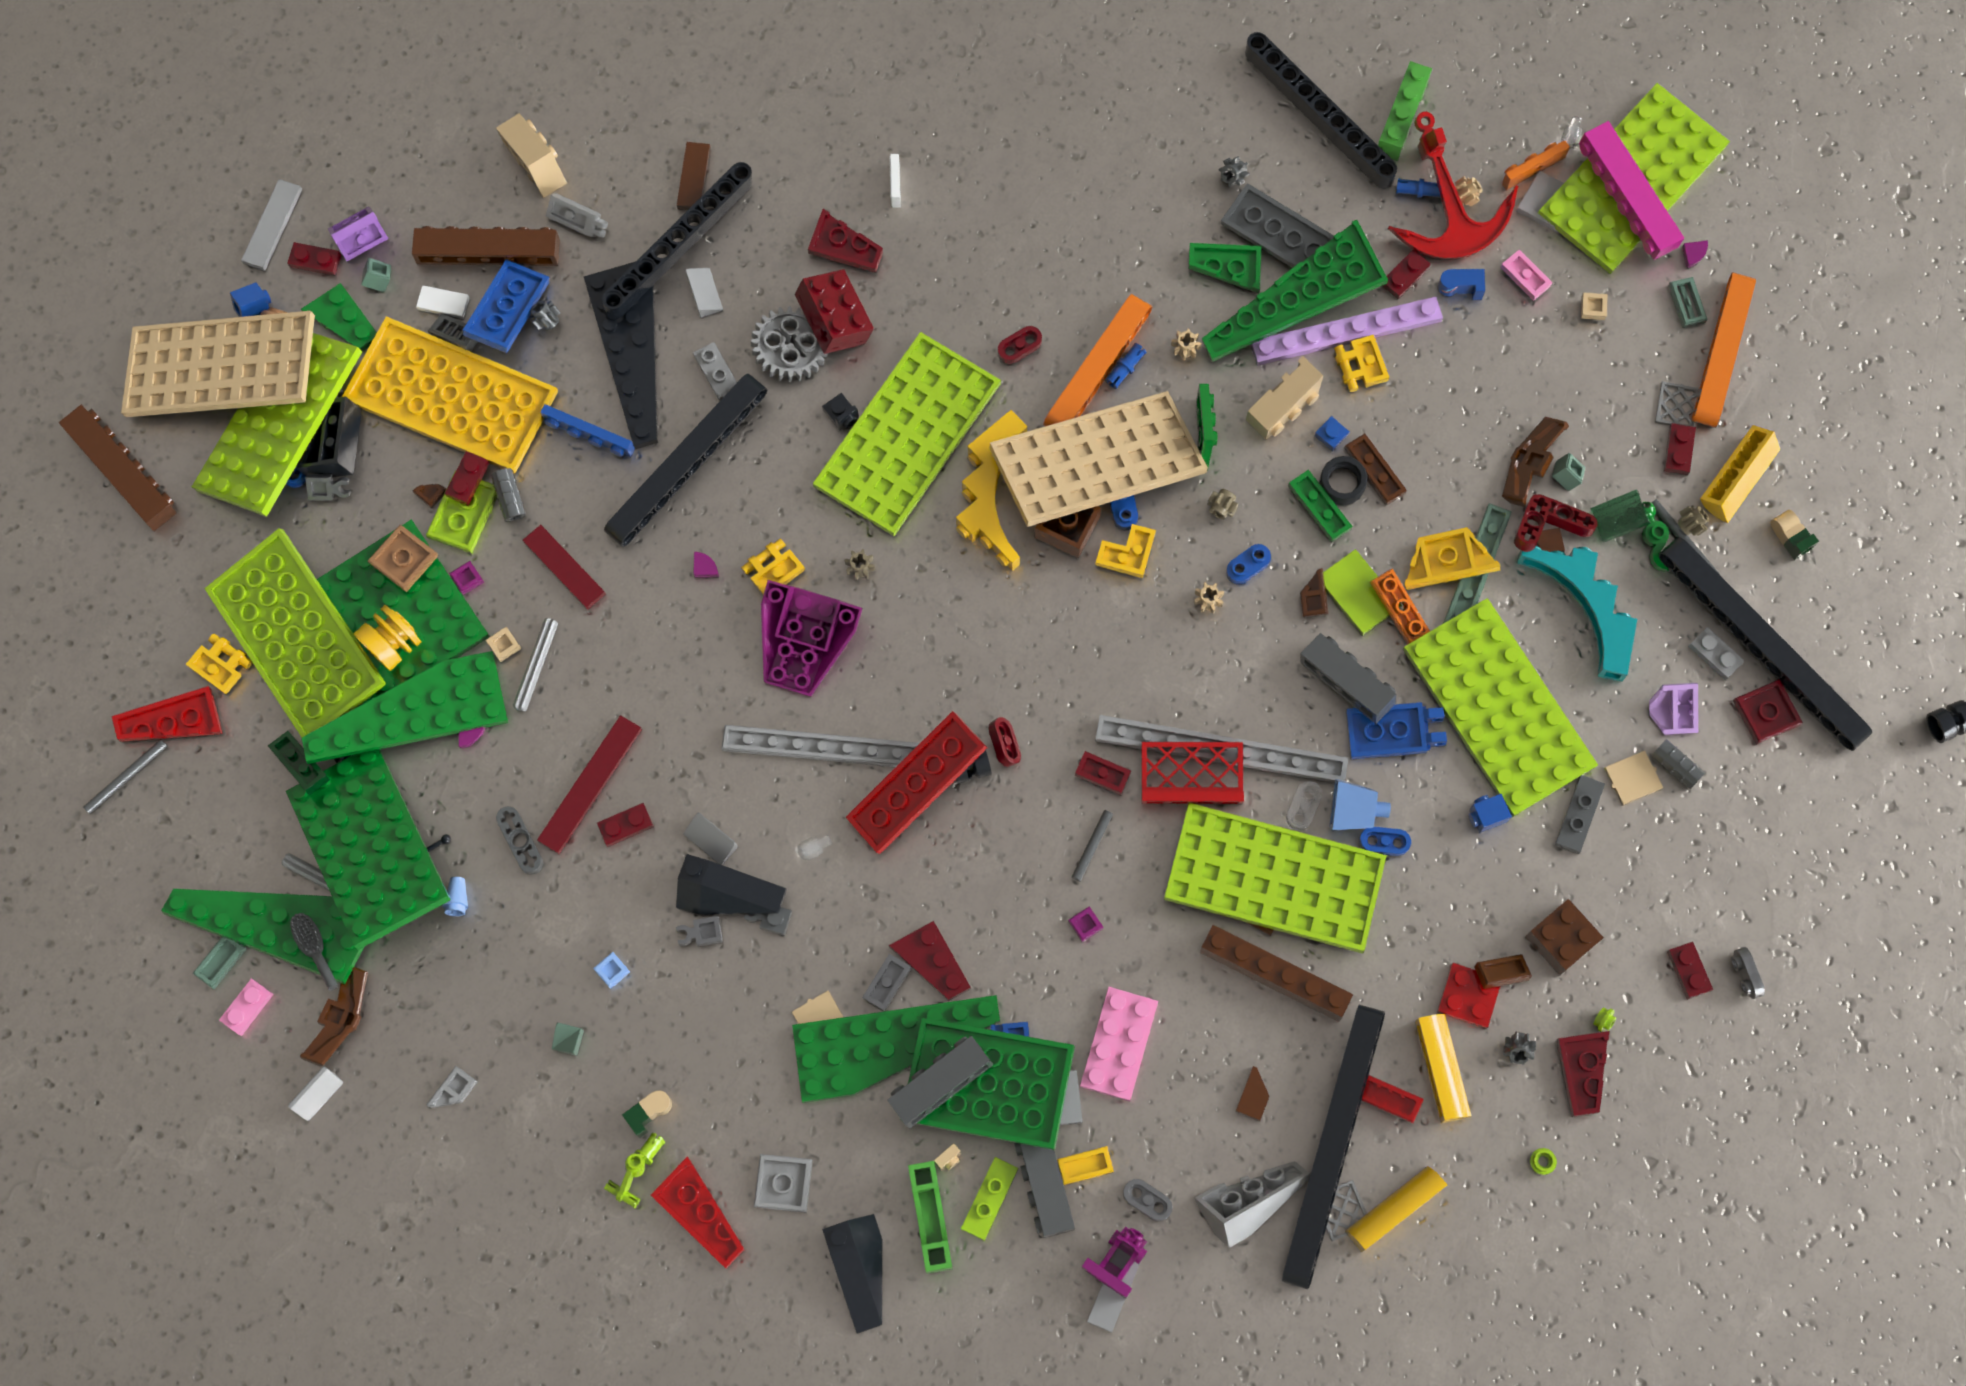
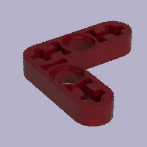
M1535 494L1527 504L1514 538V544L1519 550L1524 552L1534 550L1545 522L1578 536L1590 537L1593 535L1598 521L1587 512L1547 496ZM1537 505L1541 507L1540 512L1535 511ZM1556 513L1565 514L1567 519L1558 517ZM1527 520H1534L1538 523V526L1530 525ZM1526 533L1530 535L1528 541L1524 539Z

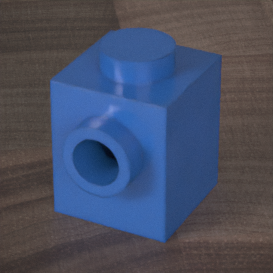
M257 282L230 292L233 309L238 317L260 315L263 310H268L269 303H271L268 292L262 290Z
M1502 794L1491 798L1488 795L1474 800L1475 804L1469 810L1470 822L1474 828H1478L1479 833L1507 823L1512 817Z

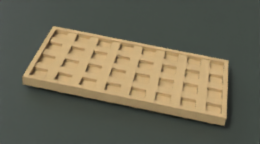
M311 311L133 327L121 414L125 417L306 402L315 315Z
M1168 391L990 442L989 446L1027 527L1202 475L1208 469Z

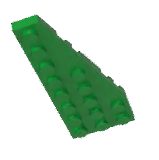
M493 651L444 660L302 737V743L307 764L457 734L480 727L486 728L508 723Z
M173 889L161 910L164 915L321 975L313 958L306 956L299 949L291 932L290 921L295 914L303 913L309 916L319 929L324 945L321 953L335 980L344 985L364 949L363 947L357 950L354 947L332 896Z
M997 995L792 1025L802 1103L854 1096L870 1086L876 1085L884 1081V1079L910 1068L922 1018L988 1029L991 1025L999 1023L1000 1015Z

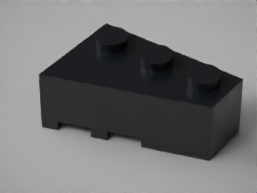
M346 396L335 398L307 446L302 462H298L295 469L305 476L307 474H332L333 478L354 475L362 409Z

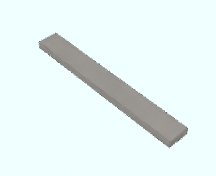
M725 725L721 749L722 751L896 767L920 743Z

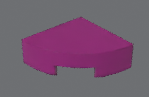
M1708 240L1683 244L1682 249L1687 268L1696 266L1704 258L1708 249Z
M694 552L695 578L719 577L715 562L708 555L701 552Z
M480 727L459 732V748L470 747L484 734L485 728Z

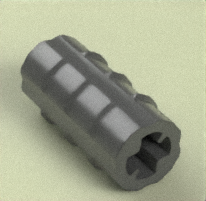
M505 468L492 473L493 487L497 494L504 521H514L526 516L512 469Z
M1667 739L1651 755L1689 789L1705 774L1697 766V763L1691 761L1687 755L1683 754L1677 746H1674Z

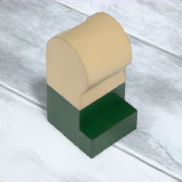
M1787 510L1771 520L1773 531L1794 561L1812 550L1819 542L1814 534H1810L1804 525L1800 523L1798 516L1792 510Z
M661 1090L654 1091L623 1113L622 1116L634 1133L641 1138L648 1133L645 1125L657 1116L669 1113L672 1108V1100L665 1092Z

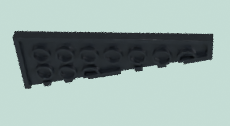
M632 262L584 276V280L635 449L658 443L654 285L619 319L606 317L602 304L603 294L635 263ZM644 270L641 273L649 274L651 271ZM628 286L625 289L633 290L635 287ZM612 302L608 305L614 307L617 306L618 303Z

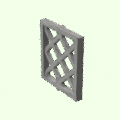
M1662 381L1655 423L1671 425V423L1680 424L1679 421L1686 418L1690 425L1686 426L1696 427L1697 422L1691 421L1688 415L1694 411L1696 413L1697 408L1694 410L1695 405L1691 400L1696 396L1699 397L1702 389ZM1667 387L1677 388L1678 391L1671 394ZM1684 390L1693 391L1695 394L1688 397ZM1664 391L1668 395L1665 399H1663ZM1679 393L1685 398L1681 403H1678L1674 398ZM1671 399L1676 406L1669 410L1665 402ZM1688 402L1692 410L1686 413L1681 406ZM1661 406H1662V407L1664 408V410L1666 411V412L1663 413L1662 415H1660ZM1679 409L1683 415L1676 419L1672 412ZM1669 415L1673 422L1665 421L1662 418Z
M1353 1180L1337 1188L1335 1197L1338 1196L1345 1200L1342 1208L1335 1205L1332 1206L1333 1209L1340 1211L1337 1220L1330 1217L1328 1220L1335 1224L1333 1231H1331L1329 1224H1327L1326 1228L1331 1241L1348 1235L1344 1233L1338 1236L1335 1233L1338 1226L1348 1229L1354 1224L1355 1218L1358 1220L1362 1218L1357 1215L1360 1207L1363 1214H1367ZM1342 1187H1350L1346 1196L1337 1193L1338 1189ZM1352 1190L1358 1201L1349 1198ZM1348 1201L1357 1205L1354 1214L1345 1210ZM1343 1213L1352 1217L1349 1226L1340 1222Z

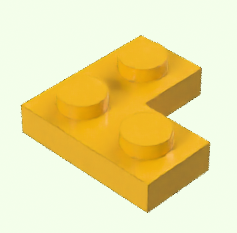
M1132 524L1126 546L1102 540L1095 566L1143 578L1156 530Z

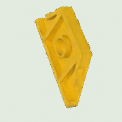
M1468 527L1418 537L1415 547L1416 551L1410 564V571L1405 580V588L1410 590L1501 571L1500 563L1493 559L1487 552L1486 547L1477 541L1475 535Z

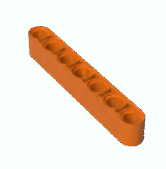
M1734 272L1729 277L1700 384V389L1702 390L1695 403L1694 410L1696 408L1697 410L1696 413L1695 411L1693 412L1691 421L1715 428L1718 425L1755 288V278Z
M1133 294L1126 299L1047 414L1043 423L1044 426L1081 416L1105 381V378L1110 374L1119 358L1148 318L1152 305Z

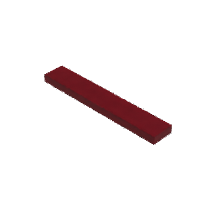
M621 715L619 716L538 837L537 841L557 854L561 853L641 733L642 728Z

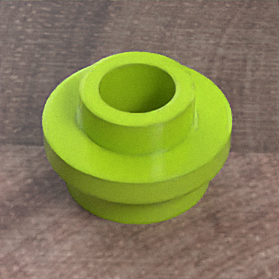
M1605 1007L1600 1010L1593 1023L1594 1026L1598 1027L1599 1032H1603L1605 1029L1609 1031L1616 1021V1017L1613 1016L1615 1010L1611 1008L1608 1010Z
M1539 1148L1531 1154L1530 1166L1537 1174L1547 1175L1556 1168V1156L1551 1150ZM1540 1157H1544L1547 1160L1545 1167L1538 1163Z

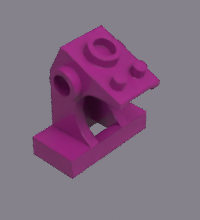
M1127 1227L1121 1232L1118 1230L1114 1232L1108 1242L1112 1247L1099 1265L1089 1258L1082 1265L1083 1270L1125 1299L1132 1291V1288L1122 1282L1133 1263L1140 1264L1147 1253V1250L1144 1249L1147 1241L1143 1239V1235L1136 1229H1128ZM1118 1248L1130 1256L1122 1270L1110 1262Z

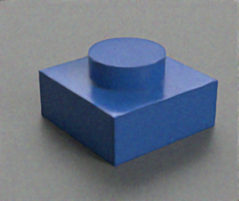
M1331 416L1315 432L1314 436L1333 451L1349 435L1350 431Z

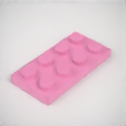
M1108 987L1080 1087L1130 1102L1157 1008V1000Z

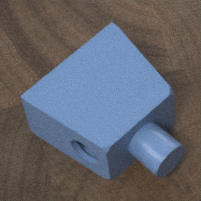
M1335 779L1329 827L1332 830L1373 828L1375 817L1389 818L1391 804L1378 802V792L1373 789Z

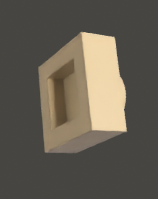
M1583 292L1581 296V319L1605 320L1607 317V294Z
M507 627L486 640L500 662L521 649Z
M953 1143L934 1162L941 1171L944 1168L950 1170L960 1161L958 1156L961 1155V1151Z

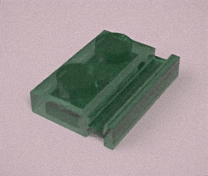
M1637 489L1590 508L1598 521L1597 529L1603 542L1651 524Z

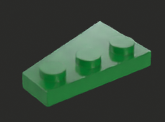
M1190 243L1188 269L1259 294L1261 246Z
M341 283L301 308V311H311L315 315L314 320L319 322L321 326L326 329L328 328L348 344L357 346L362 352L369 348L377 333Z
M1199 384L1196 398L1197 428H1199L1197 446L1198 450H1201V455L1209 468L1212 448L1217 446L1218 439L1217 431H1213V427L1216 424V414L1211 412V408L1214 407V394H1210L1209 384Z

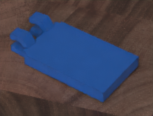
M1422 702L1396 704L1377 724L1356 708L1346 709L1351 760L1423 754L1431 750L1430 746H1446V732L1429 733L1428 722H1443V707L1426 709V706H1422Z

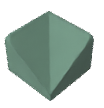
M368 258L363 269L361 285L385 292L390 281L391 265Z
M1568 453L1555 462L1552 477L1566 490L1570 491L1582 484L1586 467L1572 454Z
M557 1022L552 1050L577 1056L584 1030Z

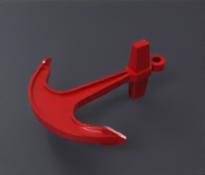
M1427 111L1421 112L1414 121L1416 129L1423 132L1417 147L1422 160L1429 158L1432 161L1447 220V227L1445 232L1437 238H1427L1415 232L1389 226L1388 230L1404 244L1425 256L1450 260L1468 257L1490 245L1505 229L1515 206L1519 186L1515 185L1511 193L1500 204L1491 220L1483 223L1472 220L1465 212L1442 157L1445 149L1444 146L1447 143L1443 128L1433 129L1432 127L1435 124L1434 116ZM1421 119H1427L1428 125H1423Z

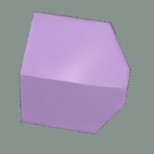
M1698 683L1662 685L1649 700V716L1664 735L1698 733Z

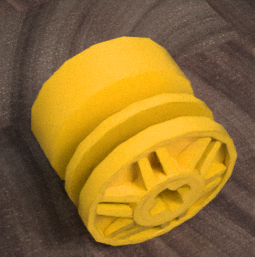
M384 605L380 610L387 618L383 620L375 613L373 618L379 626L375 629L371 625L364 623L354 633V636L386 669L391 671L402 661L396 650L400 647L410 653L412 649L406 644V641L409 639L415 646H418L421 641L417 637L415 629L402 615Z

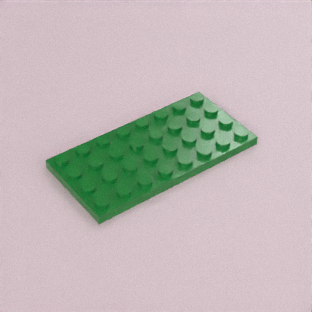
M380 749L352 755L324 770L323 772L330 780L311 795H308L300 784L286 790V794L336 907L357 950L451 900Z

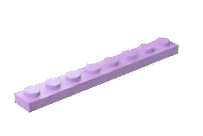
M1432 297L1272 335L1251 344L1256 364L1259 366L1334 348L1338 345H1347L1353 340L1374 335L1376 338L1442 322L1443 316L1437 298Z

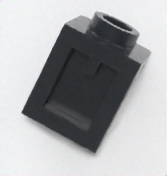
M842 393L822 406L823 411L839 431L843 428H850L859 418L856 406H852Z

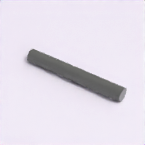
M1103 811L1072 875L1074 880L1081 882L1113 816L1111 812Z

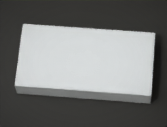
M891 154L889 156L891 206L893 208H901L899 154Z
M422 286L416 308L419 311L439 315L442 313L450 317L464 319L470 297L468 294Z

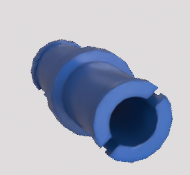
M1398 178L1396 194L1417 195V198H1422V196L1441 197L1436 182H1426L1424 179L1416 181Z
M1134 343L1123 358H1119L1117 361L1118 365L1105 378L1106 383L1111 382L1109 386L1117 389L1126 376L1134 372L1135 365L1147 353L1145 349L1140 350L1142 348L1141 345Z

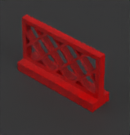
M1142 742L1141 804H1243V742ZM1147 748H1158L1164 756L1154 765L1147 758ZM1163 748L1171 749L1168 752H1166ZM1176 748H1183L1189 754L1180 765L1170 756ZM1188 748L1197 749L1192 753ZM1201 748H1208L1215 755L1206 765L1195 756ZM1213 748H1222V749H1221L1219 752H1217V751H1215ZM1226 748H1237L1238 758L1230 765L1220 754ZM1166 758L1177 767L1168 777L1157 768ZM1191 758L1202 767L1193 778L1182 768ZM1216 758L1227 767L1219 777L1207 768ZM1147 763L1152 767L1148 772ZM1237 763L1238 772L1233 768ZM1155 770L1164 781L1158 787H1147V777ZM1179 770L1190 780L1184 787H1176L1170 781ZM1204 770L1215 780L1209 787H1201L1195 781ZM1231 770L1238 777V787H1227L1221 779ZM1166 783H1168L1171 787H1163V786H1164ZM1191 783H1193L1196 787H1188V786H1189ZM1218 783V784H1220L1222 787H1214V786Z

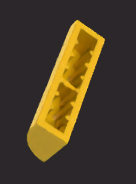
M1752 425L1704 492L1700 500L1703 506L1716 518L1726 523L1730 521L1777 455L1780 447L1774 431Z
M1445 1014L1418 1018L1415 1021L1440 1122L1445 1123L1472 1117Z
M1427 1166L1345 1230V1232L1357 1248L1363 1252L1445 1188L1447 1183L1436 1171Z

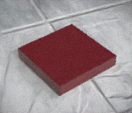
M1780 679L1733 700L1756 745L1803 724Z

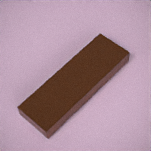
M686 143L677 209L688 210L703 196L711 149L710 144Z
M1365 433L1345 445L1344 449L1348 455L1363 465L1367 473V481L1386 506L1406 494L1407 490Z

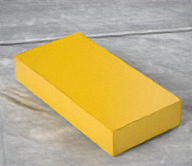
M1107 1146L1057 1159L1064 1186L1114 1173Z

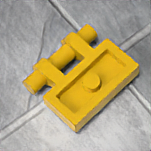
M1374 335L1351 341V351L1345 352L1343 345H1338L1334 348L1336 363L1341 366L1343 382L1348 386L1350 392L1359 389L1357 380L1362 379L1365 388L1389 380V374ZM1355 360L1359 370L1352 371L1349 362Z
M781 538L774 543L770 542L767 544L765 550L757 556L753 555L748 558V562L741 567L746 575L753 570L757 572L751 577V581L762 595H764L768 580L787 584L805 571V567L790 549L783 554L779 552L786 546ZM773 557L775 560L764 568L762 563Z
M212 634L208 639L213 644L212 648L208 650L201 645L186 665L221 692L227 694L242 676L235 670L237 666L241 665L245 669H249L253 662L247 658L245 652L232 647L230 641L226 638H220L216 634ZM223 652L230 657L226 663L218 657Z

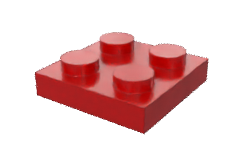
M1452 963L1437 1013L1487 1029L1500 986L1483 989L1476 970Z

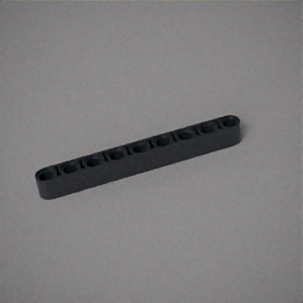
M1260 32L1250 34L1245 50L1247 59L1376 186L1383 189L1391 187L1397 173L1396 163L1266 35ZM1273 61L1277 64H1270L1268 62ZM1284 77H1290L1292 80H1286ZM1300 93H1307L1308 96H1303ZM1317 108H1321V109H1323V110H1325V111L1320 112V111H1318V110H1316V109H1317ZM1333 124H1338V125H1340L1341 127H1338V128H1337V127H1334V126H1332V125H1333ZM1348 140H1355L1357 143L1353 144L1350 143ZM1364 156H1371L1373 159H1367ZM1381 172H1387L1390 175L1386 176L1381 174Z
M738 162L734 164L603 294L602 304L606 317L610 319L622 317L751 188L752 170L747 163ZM738 176H745L746 178H744V179H739V178H737V177H738ZM723 191H728V192H730V193L727 194V195H725V194H722L721 192H723ZM707 207H713V208H715V209H713V210H706L705 208H707ZM695 222V223H698L699 225H697V226H691V225H689V224ZM677 238L683 239L681 242L673 241ZM660 254L667 255L665 258L657 257ZM644 270L651 271L649 274L641 273ZM628 286L635 287L633 290L625 289ZM612 302L618 303V305L614 307L609 306L608 304Z
M749 373L744 375L605 525L604 532L622 547L627 546L763 400L768 389Z

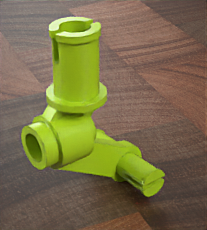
M651 1133L641 1149H637L635 1154L627 1157L625 1161L626 1174L621 1186L609 1180L604 1187V1190L616 1196L617 1201H624L634 1209L639 1205L641 1199L629 1192L634 1177H639L644 1173L645 1164L651 1165L653 1157L665 1144L661 1136L656 1139V1133Z

